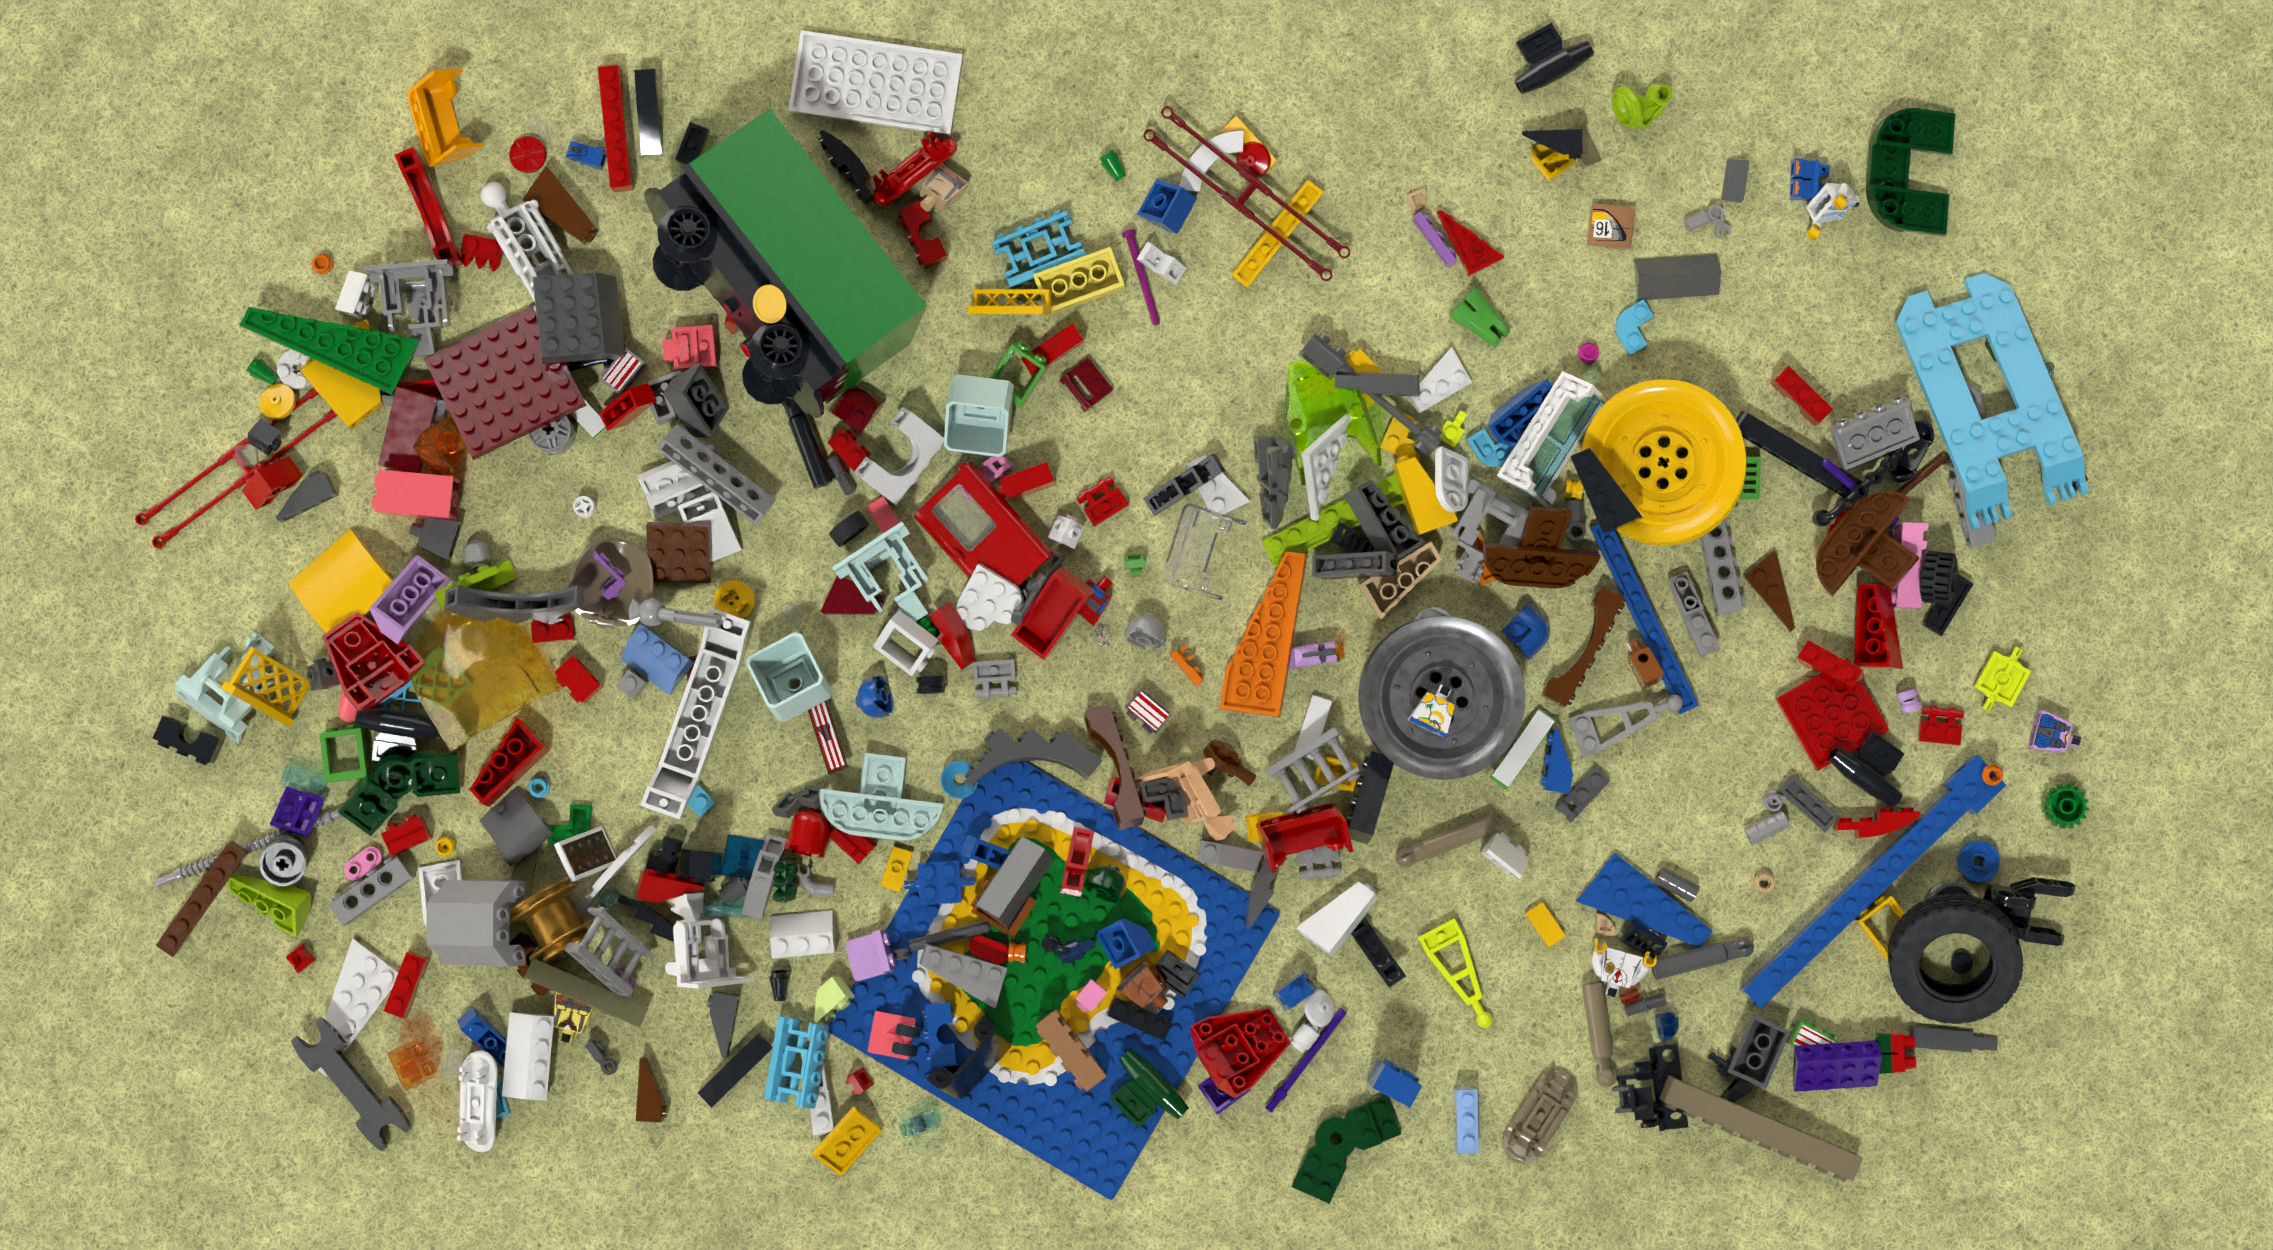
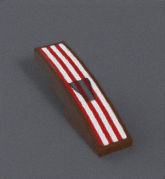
M826 700L809 709L808 713L828 774L848 768V764Z

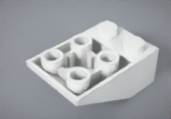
M711 492L678 506L684 523H710L711 562L742 550L723 501L716 494Z

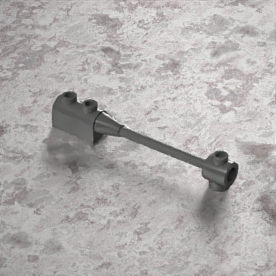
M1315 333L1299 353L1302 358L1329 380L1335 374L1358 376L1345 358L1347 353L1339 346L1335 349L1328 344L1331 341L1330 338L1323 333L1319 336ZM1367 394L1417 436L1414 440L1413 448L1424 457L1427 454L1430 455L1443 440L1440 437L1442 432L1436 426L1432 425L1431 428L1426 426L1422 430L1381 395Z

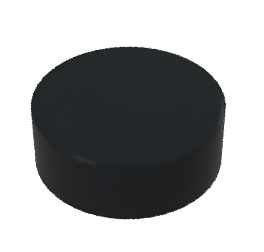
M1956 953L1952 956L1950 964L1955 972L1964 974L1971 970L1973 961L1966 953Z

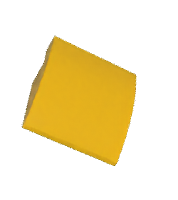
M350 528L288 584L306 610L324 632L327 633L356 612L365 618L371 614L370 607L394 580L390 577V571Z

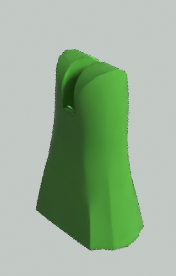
M1477 286L1449 314L1450 318L1495 348L1501 343V340L1491 331L1492 328L1503 337H1506L1511 332Z

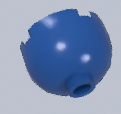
M883 676L867 679L858 689L855 698L856 705L869 717H887L890 715L888 713L893 711L892 692L889 695L887 694L885 685L889 684Z

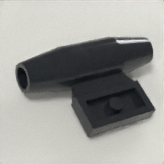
M1550 23L1516 42V46L1524 60L1533 66L1514 80L1515 85L1521 94L1545 87L1576 70L1594 55V51L1588 41L1562 49V39L1553 24Z
M368 708L357 711L355 717V725L379 732L373 746L372 760L380 761L383 757L392 754H399L410 758L417 749L415 738L439 737L442 721L425 715L387 708Z
M1869 730L1858 747V756L1840 747L1832 749L1827 759L1846 779L1870 796L1891 806H1895L1900 802L1903 793L1885 775L1895 770L1905 753L1871 730Z

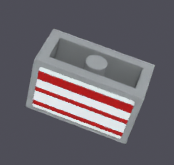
M626 347L624 348L625 357L613 358L614 362L610 366H606L600 374L602 376L600 380L619 395H622L631 387L647 366L643 360Z

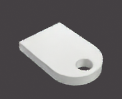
M1442 446L1435 448V490L1438 501L1450 513L1461 511L1468 503V491L1466 490L1468 487V458Z

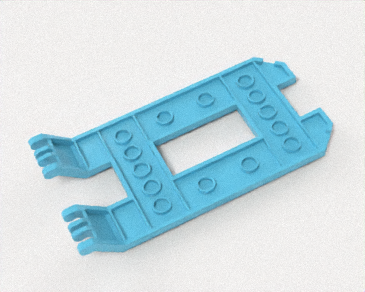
M1986 273L1966 278L1963 281L1970 298L1936 309L1928 291L1908 296L1895 322L1964 489L1967 520L1972 530L1980 527V522L1976 516L1977 512H1980L1982 521L1986 526L1991 524V520L1993 523L1999 522V515L1995 509L1996 506L2000 507L2004 519L2012 518V511L2008 500L2007 479L1998 460L2006 456L2034 448L2042 469L2043 493L2048 505H2053L2057 502L2053 488H2057L2059 498L2062 501L2068 500V497L2070 499L2075 498L2076 492L2072 482H2076L2078 492L2081 495L2089 493L2085 480L2084 455L2012 286ZM1987 337L2017 409L1981 420L1952 347Z

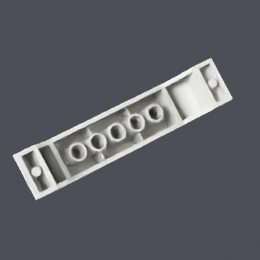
M714 608L710 609L709 614L721 615L723 624L720 625V628L704 626L701 647L659 765L646 788L640 805L679 820L704 772L743 662L751 625L750 621Z

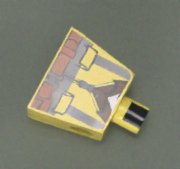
M556 992L553 1026L562 1029L560 1041L572 1043L574 1032H585L595 1009Z

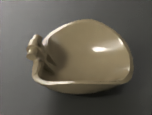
M617 538L599 539L588 545L576 560L569 580V588L577 585L584 587L583 607L575 611L582 617L589 619L591 624H596L597 627L604 629L606 627L629 626L636 623L639 617L629 620L628 609L632 599L637 600L641 604L644 600L651 599L653 591L652 566L647 553L637 544ZM595 550L599 554L603 552L611 560L609 564L613 568L617 566L625 574L623 578L626 584L621 588L622 591L618 596L612 597L610 600L603 596L600 588L613 575L595 559L592 554Z

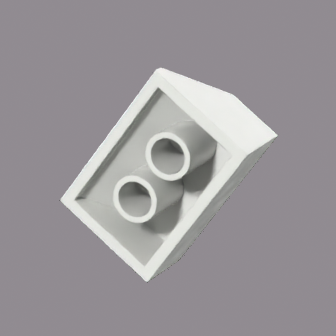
M833 910L770 916L772 958L836 952Z

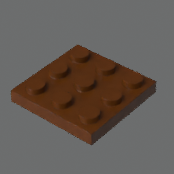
M647 522V555L652 566L653 582L711 583L710 523Z

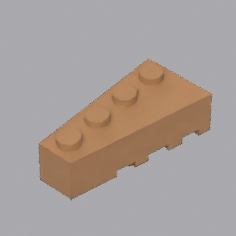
M1057 1008L1036 1024L1037 1033L1042 1039H1046L1050 1045L1048 1047L1055 1056L1059 1055L1063 1061L1061 1065L1067 1073L1072 1072L1076 1077L1073 1081L1080 1090L1084 1088L1087 1092L1107 1077L1106 1073Z

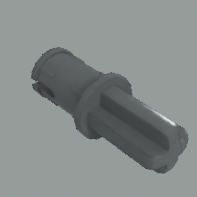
M835 455L829 458L827 463L835 475L834 480L838 481L846 496L854 493L856 489L848 476L849 471L845 470L839 456Z
M1658 994L1648 998L1641 997V1000L1623 1005L1625 1013L1629 1017L1644 1011L1648 1013V1010L1665 1006L1666 999L1663 994Z

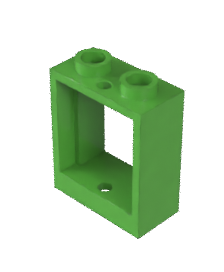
M1022 342L1011 344L990 377L991 379H999L1015 352H1018L1040 367L1023 395L1014 389L1013 404L1018 408L1025 405L1050 366L1046 362V358L1037 353L1036 355L1029 351L1030 348Z
M348 725L346 730L338 731V727L325 729L326 733H319L325 783L363 779L365 776H371L365 728H359L357 725ZM356 734L361 770L333 773L328 738Z

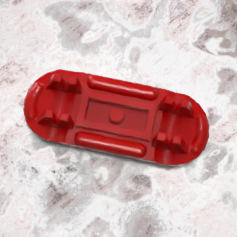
M928 132L927 136L931 143L922 137L920 139L923 146L921 150H917L900 163L889 175L883 169L879 171L883 181L876 174L872 176L876 186L873 195L874 203L879 207H885L893 203L904 192L954 155L958 147L956 141L950 138L938 139L931 132Z

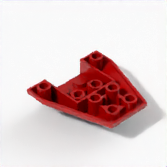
M1269 1008L1211 1016L1190 1026L1195 1053L1217 1088L1233 1098L1252 1089L1291 1044Z

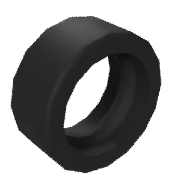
M856 511L836 525L829 535L837 546L841 547L863 532L869 523L860 511Z

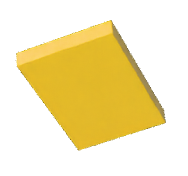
M853 1106L816 1147L812 1155L839 1176H842L883 1129Z

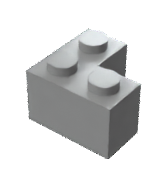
M681 370L647 382L657 400L650 408L659 426L679 419L663 393L670 381L683 373Z

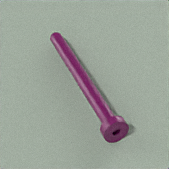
M1135 229L1127 230L1121 234L1123 238L1127 239L1151 322L1154 326L1160 324L1159 316L1143 264L1137 260L1139 251L1134 237L1137 233Z

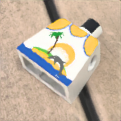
M1440 684L1436 695L1426 692L1409 716L1408 721L1446 738L1455 707L1454 704L1447 701L1452 689Z

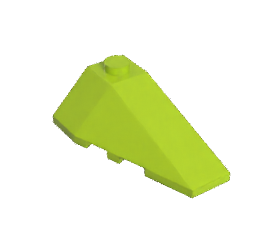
M233 874L227 882L228 891L247 905L253 903L259 910L258 914L262 917H265L266 914L276 921L274 923L275 927L294 937L300 934L311 910V894L306 890L294 885L277 886L264 879Z

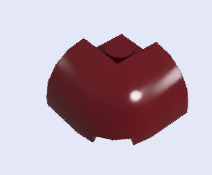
M853 386L840 394L828 412L862 434L883 407L885 401L864 387Z

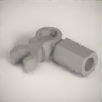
M1720 205L1710 206L1706 212L1700 211L1684 218V224L1689 232L1708 224L1710 220L1711 224L1715 226L1714 234L1717 238L1721 237V228L1725 229L1727 234L1731 233L1730 226L1724 222V211Z

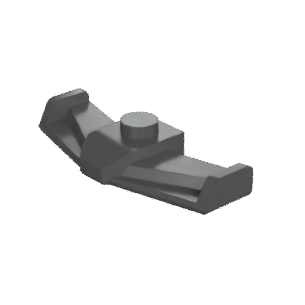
M1055 553L1052 558L1053 564L1044 574L1040 572L1035 579L1032 578L1026 587L1028 594L1025 603L1019 612L1013 611L1011 615L1013 623L1019 626L1022 624L1023 618L1044 588L1045 583L1058 568L1062 567L1063 555Z

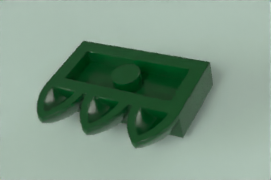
M789 857L777 861L773 866V871L778 874L772 882L773 886L778 888L772 896V899L776 902L786 903L796 899L798 867L796 865V858Z

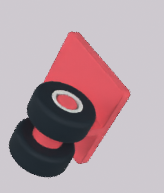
M876 1011L868 1052L906 1060L909 1059V1056L915 1057L918 1047L912 1045L913 1038H919L921 1034V1028L915 1026L916 1019Z

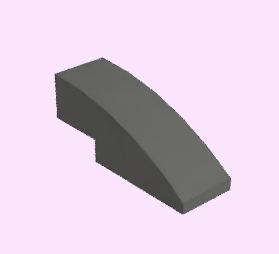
M1266 861L1255 877L1247 900L1245 927L1248 929L1253 925L1275 893L1268 887L1279 870L1276 868L1277 872L1272 873Z

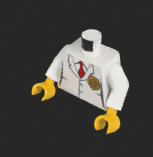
M1598 938L1594 940L1595 948L1591 962L1599 980L1608 982L1605 995L1617 998L1620 986L1630 988V986L1636 985L1646 976L1650 968L1656 965L1657 955L1654 959H1649L1650 952L1645 953L1643 960V957L1608 948L1606 939L1602 945L1598 944Z

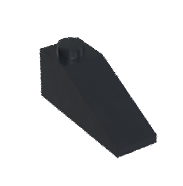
M1588 129L1522 131L1523 136L1562 155H1569V159H1581V155L1588 154Z

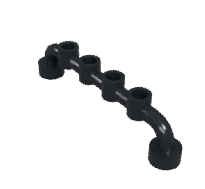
M1901 447L1886 453L1887 459H1882L1880 466L1874 472H1868L1865 480L1860 485L1853 486L1851 493L1846 498L1839 499L1836 507L1830 512L1827 510L1815 511L1812 516L1813 523L1816 526H1827L1831 520L1843 511H1850L1853 508V502L1857 498L1865 497L1868 494V488L1872 484L1881 483L1882 475L1886 471L1896 469L1897 461L1903 455V448Z

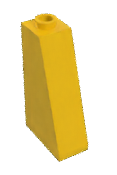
M1408 455L1397 458V463L1392 464L1412 526L1415 529V534H1423L1457 522L1458 519L1455 513L1446 511L1439 503L1435 485L1416 457L1409 458Z

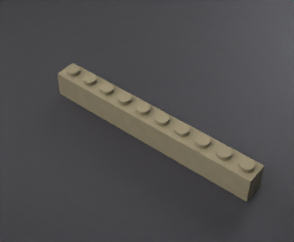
M1670 1075L1659 1098L1665 1102L1664 1106L1676 1111V1108L1684 1110L1683 1114L1691 1118L1699 1116L1703 1118L1702 1122L1710 1126L1718 1124L1722 1126L1721 1130L1729 1134H1733V1131L1740 1134V1138L1751 1142L1752 1139L1759 1141L1758 1145L1770 1150L1771 1147L1778 1149V1154L1787 1158L1790 1155L1797 1157L1796 1161L1806 1166L1809 1163L1816 1165V1170L1827 1174V1171L1835 1173L1834 1177L1842 1181H1846V1179L1854 1181L1863 1157L1854 1152Z

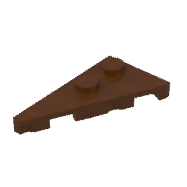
M1773 551L1743 577L1789 632L1795 629L1777 553Z

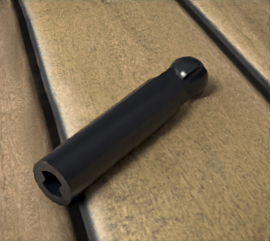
M794 399L781 403L788 416L789 426L813 488L817 489L832 483L833 480L807 414L803 412Z

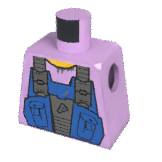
M2040 710L2036 712L2027 749L2066 752L2068 745L2073 747L2079 746L2081 736L2071 733L2072 723L2049 712Z

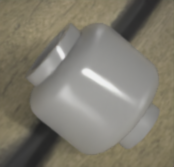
M471 540L463 548L464 564L471 571L477 572V568L491 564L490 547L486 543L481 542V540Z

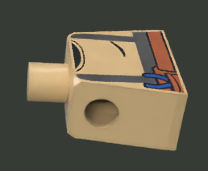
M940 164L929 173L923 183L920 196L924 199L920 205L925 211H930L934 206L940 211H944L965 194L969 183L943 164Z

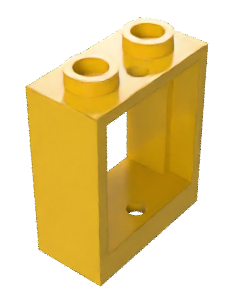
M1881 895L1873 901L1874 906L1870 909L1866 908L1858 915L1855 922L1882 957L1888 961V948L1885 949L1864 921L1887 904L1900 920L1904 911L1892 896Z

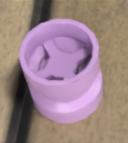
M1916 688L1896 694L1897 699L1902 704V714L1923 708L1921 702L1917 699L1918 692Z

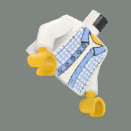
M1826 183L1806 207L1813 220L1811 228L1806 234L1807 237L1815 241L1822 233L1819 229H1821L1823 222L1842 219L1852 208L1859 206L1860 199L1857 195H1854L1852 187L1846 183Z

